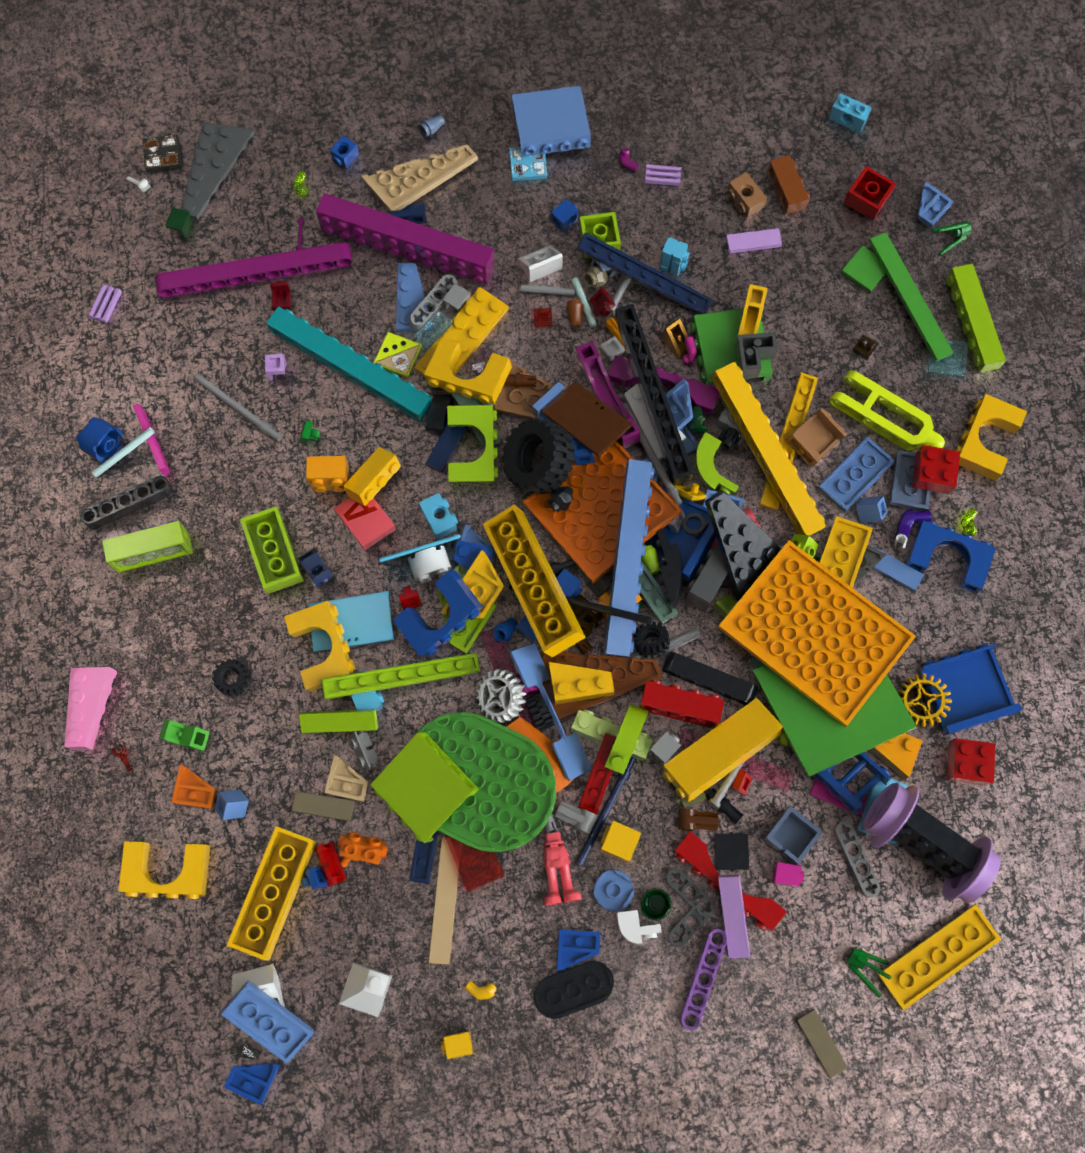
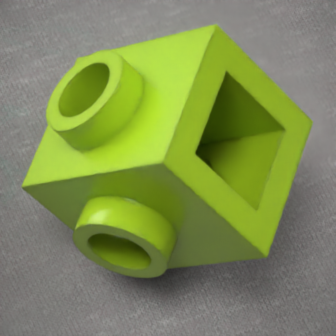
M794 534L791 539L792 543L812 558L815 556L819 545L809 535Z

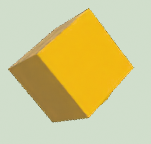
M613 821L610 828L607 827L601 840L603 845L600 851L629 863L641 832Z

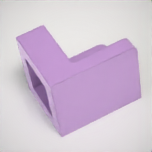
M284 354L265 355V373L269 380H273V375L285 374L287 361Z

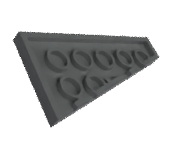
M202 123L180 208L181 210L188 211L193 220H199L209 205L208 201L213 194H216L219 189L218 186L226 179L238 161V156L242 150L246 149L250 138L254 137L255 131L253 129Z

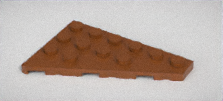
M539 651L549 675V662L608 671L612 674L613 696L555 705L551 679L543 682V686L559 720L578 713V710L583 711V709L591 708L643 687L646 681L650 682V680H660L663 678L656 659L623 658L607 655L596 656L593 654L582 655L561 652L551 657Z

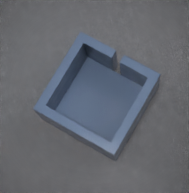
M789 806L783 811L762 840L774 850H782L780 854L793 865H798L823 831L793 807Z

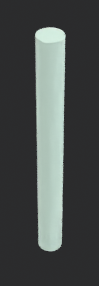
M149 427L93 470L92 474L95 477L100 476L155 433L154 430Z

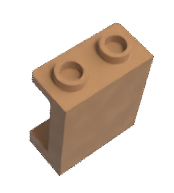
M821 407L791 434L786 441L812 467L847 434L843 427L834 421L831 414Z

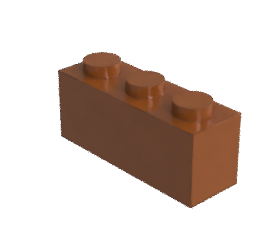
M790 155L770 160L767 171L786 215L806 209L810 196L809 192L805 191L803 179L797 172L795 161H792Z

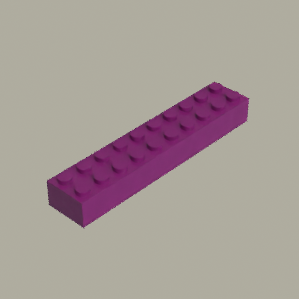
M324 193L316 209L320 228L327 234H335L342 239H350L360 245L371 246L378 251L384 250L393 256L399 255L409 261H417L427 267H435L442 272L456 274L460 278L466 277L479 284H488L495 267L494 248Z

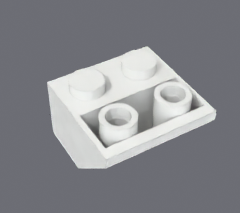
M273 964L232 975L233 997L249 980L284 1007L279 977Z

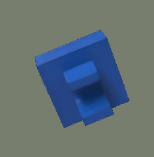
M321 866L306 870L307 877L301 880L303 888L311 886L312 890L327 886Z

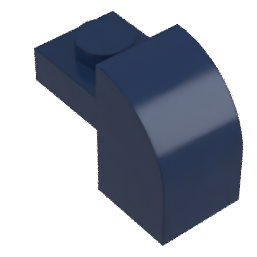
M314 548L298 558L316 587L333 577Z

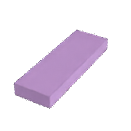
M779 228L726 235L729 254L782 246Z

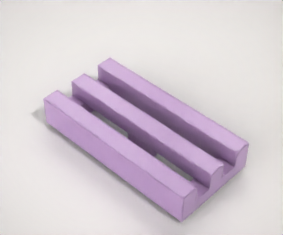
M646 164L645 183L680 186L681 167Z
M103 284L89 313L90 318L108 323L122 293L121 290ZM112 293H114V295H113V297H112V299H111V301H110V303H109V306H108V301H109V299H110ZM107 308V310H106L104 316L101 317L102 314H103V312H104V310Z

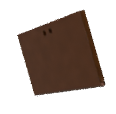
M576 381L541 411L598 457L632 427V423Z

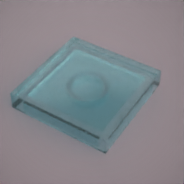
M947 340L954 353L935 362L929 351L927 374L965 378L968 343Z

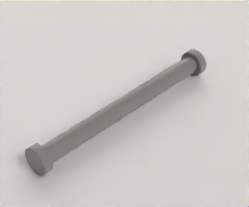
M745 762L728 773L713 799L709 800L708 804L711 807L719 809L722 798Z

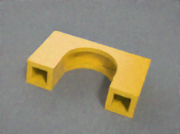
M441 337L424 373L428 385L434 388H443L450 393H459L469 399L471 397L478 399L484 404L491 403L495 405L512 368L510 359L492 353L485 369L479 376L468 380L460 379L453 375V369L462 352L460 345L456 341Z
M985 394L982 399H977L974 405L976 411L974 414H971L967 422L969 428L964 430L960 439L963 442L961 446L958 445L955 451H960V466L996 481L1002 475L1008 458L996 454L982 445L979 439V428L984 425H994L1015 434L1021 428L1028 411Z
M329 601L284 616L289 635L295 638L315 630H324L331 638L332 649L329 657L319 665L300 671L305 690L310 692L322 688L321 679L354 674V670H356L353 660L348 655V652H350L347 641H344L342 635L344 634V628L337 619V616H339L336 605Z
M124 841L118 892H125L126 897H137L138 893H146L145 897L158 898V894H166V898L178 899L179 895H186V899H199V895L206 896L211 846L185 844L184 862L180 875L173 882L160 885L150 877L148 872L150 843Z

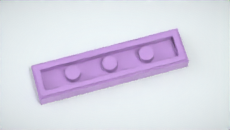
M740 874L720 875L718 879L725 933L727 936L729 958H749L750 950Z

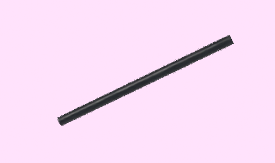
M510 583L509 589L514 591V589H513V587H512V585H511V583ZM565 596L569 605L648 625L652 622V617Z

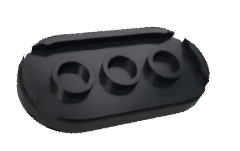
M589 961L542 979L535 988V1006L545 1017L560 1019L606 1001L612 993L614 987L613 974L606 965L597 961Z

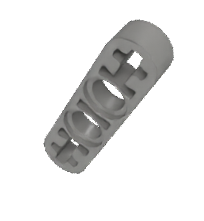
M444 275L412 312L409 319L411 328L421 330L443 305L444 297L452 286L457 284V279L453 275ZM451 282L452 284L448 285L445 290V284ZM434 293H441L443 298L436 299ZM430 305L433 308V310L427 312L424 310L423 306ZM422 315L421 321L416 323L415 320Z
M845 821L836 824L834 835L861 893L865 897H876L880 892V884L853 826ZM841 825L843 826V828H848V832H846V835L848 839L852 837V841H848L844 844L843 840L847 839L844 834L839 833V831L842 829ZM850 844H854L858 849L855 856L850 855L847 851V847ZM863 863L866 866L867 870L864 875H860L856 871L857 864ZM870 875L871 879H867L870 885H874L873 893L866 891L865 888L868 887L866 880L861 882L860 878H866Z

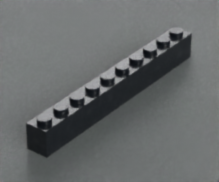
M634 304L615 309V321L673 486L691 481L694 473Z

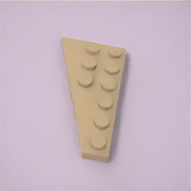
M466 144L449 149L441 155H429L430 158L424 160L419 158L396 165L391 170L376 171L377 174L371 176L366 174L361 176V178L389 212L399 211L476 162L478 157Z

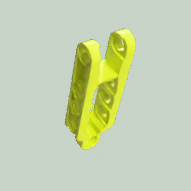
M849 370L843 380L854 387L857 392L868 398L864 405L839 391H835L829 399L833 407L905 451L919 449L922 445L943 448L945 445L944 438L933 431L934 426L930 415L857 371ZM875 401L887 407L888 411L892 410L902 416L903 420H908L920 427V433L918 435L910 434L870 409Z

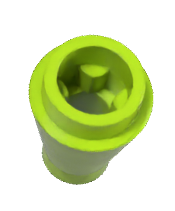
M652 545L645 546V554L641 556V560L651 575L657 574L661 569L656 549Z

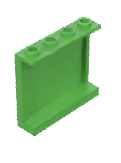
M743 308L694 315L693 321L690 323V330L695 336L694 342L698 351L697 365L698 367L701 366L700 379L704 385L714 384L711 376L716 370L733 362L737 365L735 343ZM760 320L757 334L764 333L762 320ZM770 359L760 360L761 371L758 377H762L763 381H768L773 374Z

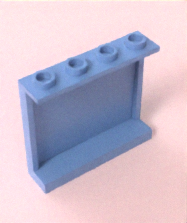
M580 86L512 95V109L517 124L521 156L548 154L590 147L591 134Z

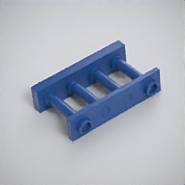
M864 752L854 756L859 762L841 779L836 780L831 775V771L837 765L813 775L855 816L862 809L861 799L880 781L887 785L891 779L888 770L883 766L879 767ZM866 767L874 776L856 793L851 794L846 789V785Z

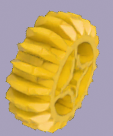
M925 673L922 674V680H919L917 674L914 675V682L911 678H907V682L910 685L902 683L901 686L905 691L898 690L897 693L903 695L900 698L910 716L915 719L914 723L916 726L918 721H922V727L926 726V721H929V725L933 726V719L940 723L939 715L946 718L947 714L943 710L950 711L951 708L946 706L945 703L949 704L952 702L951 699H945L946 696L951 694L950 691L943 692L947 685L944 684L940 687V678L936 683L933 682L934 675H931L929 680H926ZM922 685H929L938 693L928 694ZM916 686L918 697L907 702L908 692ZM921 692L925 698H931L927 701V706L918 702L921 699ZM940 699V708L932 715L930 703ZM909 707H921L926 716L915 714Z

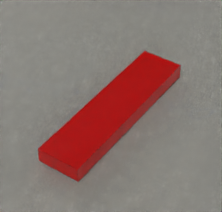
M605 733L578 808L588 810L596 815L613 772L612 769L605 767L617 738L616 736Z

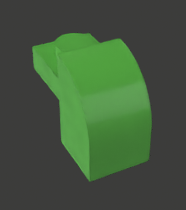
M165 719L159 739L178 746L204 751L210 732Z

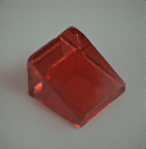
M551 307L533 308L534 327L552 326Z

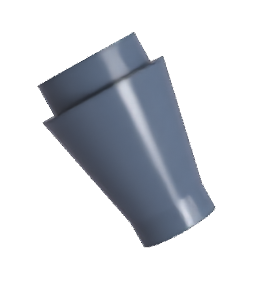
M441 115L423 120L418 125L419 132L425 138L431 137L445 124V121Z

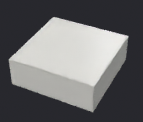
M615 336L600 345V349L609 361H612L615 355L620 356L625 353L624 347Z

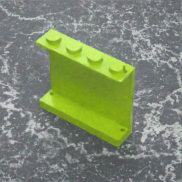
M426 732L417 733L371 784L375 789V794L388 803V808L392 812L397 813L401 818V822L406 827H410L416 839L423 843L432 841V835L464 800L479 790Z

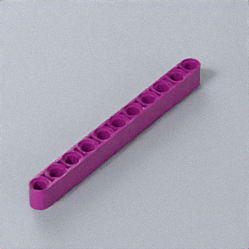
M336 243L159 273L155 276L156 290L158 296L170 297L346 267L352 264V257L348 243Z

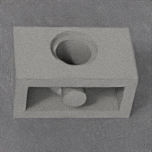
M665 732L649 750L647 755L662 768L681 747V744H679L680 740L673 733Z

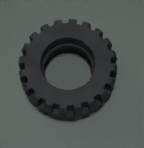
M532 418L518 424V428L515 427L511 431L512 434L507 437L506 446H503L504 456H502V463H504V473H507V479L517 488L537 494L551 493L554 491V488L558 489L562 486V482L568 479V473L572 472V462H575V456L573 455L575 448L571 444L573 440L560 425L543 419ZM543 442V460L539 467L533 470V454L536 448Z

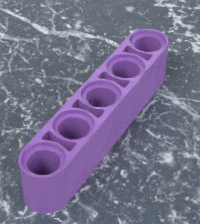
M720 929L710 930L706 935L680 1013V1024L687 1030H695L700 1025L727 943V936ZM714 933H719L721 936V942L718 945L712 942L711 938ZM707 953H712L715 957V961L711 965L705 962ZM701 973H706L708 976V982L705 985H701L698 981V976ZM695 993L701 995L702 1000L699 1005H693L691 1001ZM693 1014L695 1022L687 1026L684 1021L685 1016Z

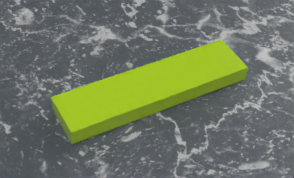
M376 709L301 712L299 714L301 733L374 731L378 729Z

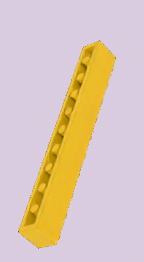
M733 362L716 370L711 378L797 534L810 536L825 528L824 517L818 513L814 499L808 495L805 483L798 477L796 467L788 459L786 449L782 448L778 434L772 430L770 420L762 412L761 404L752 394V388L745 381L741 368Z

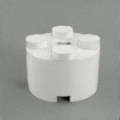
M440 546V550H436V547H431L417 552L413 559L411 556L408 557L415 581H419L421 584L432 581L431 577L438 575L441 578L452 568L444 546Z

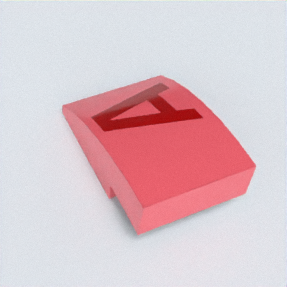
M348 498L333 508L364 551L396 530L393 522L374 498L366 506Z

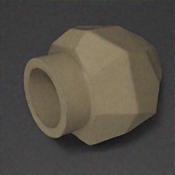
M591 266L583 275L584 284L595 289L603 286L608 278L607 271L601 272L599 266Z

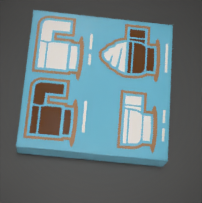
M521 146L509 147L512 181L547 179L545 153L521 156Z

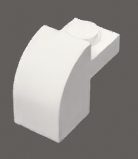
M638 910L616 913L619 932L623 938L631 943L642 944L641 935H645V939L656 938L657 933H662L661 924L640 927Z

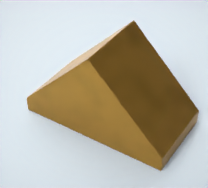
M677 318L664 328L662 340L677 358L680 359L688 353L684 341L688 335L681 319Z

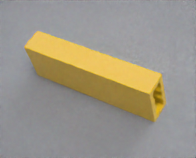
M756 698L663 765V777L669 784L672 783L676 787L675 790L679 797L685 798L689 803L782 734L783 726Z

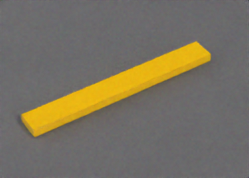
M802 372L799 375L779 439L782 448H785L788 453V459L791 464L796 451L788 444L786 439L805 422L818 381V377ZM767 480L759 506L777 511L780 501Z

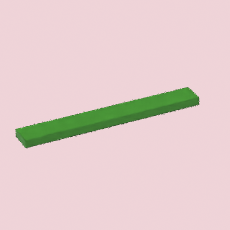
M885 232L870 238L869 243L935 362L951 356L954 352L887 233Z

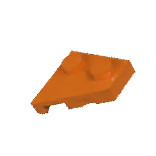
M179 764L171 803L213 809L217 789L184 765Z

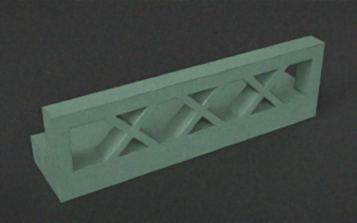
M641 560L640 564H643V572L641 576L639 575L638 583H641L640 595L661 624L670 619H675L678 611L675 608L673 609L671 602H666L663 590Z

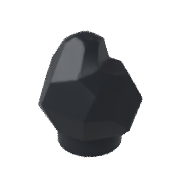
M569 486L555 489L550 494V500L547 503L557 513L561 510L566 511L573 500V489Z

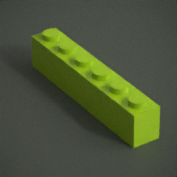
M968 264L953 267L947 275V284L951 287L952 299L956 302L957 314L962 320L963 332L967 335L968 347L972 350L974 356V365L978 368L979 373L999 369L1006 362L974 265Z

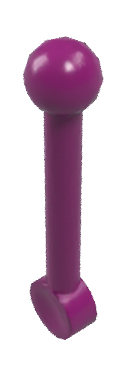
M303 218L297 220L299 232L296 250L302 249V227L305 224Z

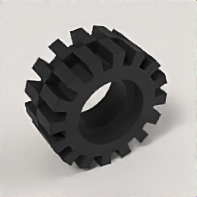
M652 621L650 625L646 624L644 626L641 624L640 629L636 628L633 639L639 655L642 656L644 654V658H648L650 655L651 659H654V655L661 657L660 653L664 655L666 650L669 649L668 630L665 626L662 627L661 623L656 625V622ZM649 637L659 638L654 643L644 642Z
M226 659V662L221 661L220 665L217 664L215 666L217 669L212 672L214 674L212 681H214L213 684L217 690L224 695L233 696L235 694L237 696L239 692L243 693L245 691V687L248 688L250 672L240 661ZM234 670L238 673L237 682L232 685L226 684L224 681L225 674L228 671Z
M541 693L526 698L539 731L553 726L554 723Z

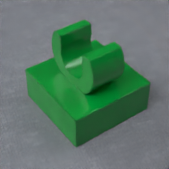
M305 421L299 443L306 445L309 439L317 441L320 431L312 429L313 422Z

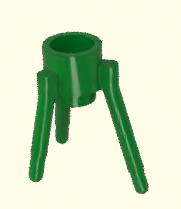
M968 221L932 229V232L952 230L954 237H958L957 240L940 251V255L967 239L966 235L971 233V225Z
M854 948L846 960L850 964L848 968L854 971L880 998L882 996L880 992L858 968L863 969L866 965L887 979H891L889 974L868 962L867 958L888 965V961L869 954L860 948L859 950Z

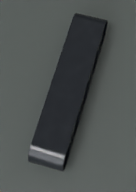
M156 476L85 508L80 513V520L88 528L98 529L169 497L173 492V486L166 477ZM162 484H166L163 489L159 490ZM144 492H148L147 496L141 497ZM130 500V503L124 506V502ZM109 508H113L110 513L106 514V511ZM91 516H95L92 521L88 522Z
M675 652L668 653L662 668L663 672L743 705L753 701L758 687L750 682Z

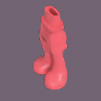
M560 832L545 834L546 843L543 844L545 847L543 861L548 880V894L543 898V905L549 906L562 903L556 869H560L563 902L570 903L582 900L580 892L574 890L571 882L569 854L564 846V841L561 840Z

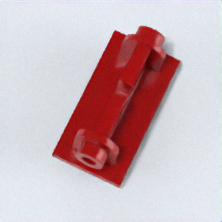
M333 841L317 846L315 852L328 887L347 880Z

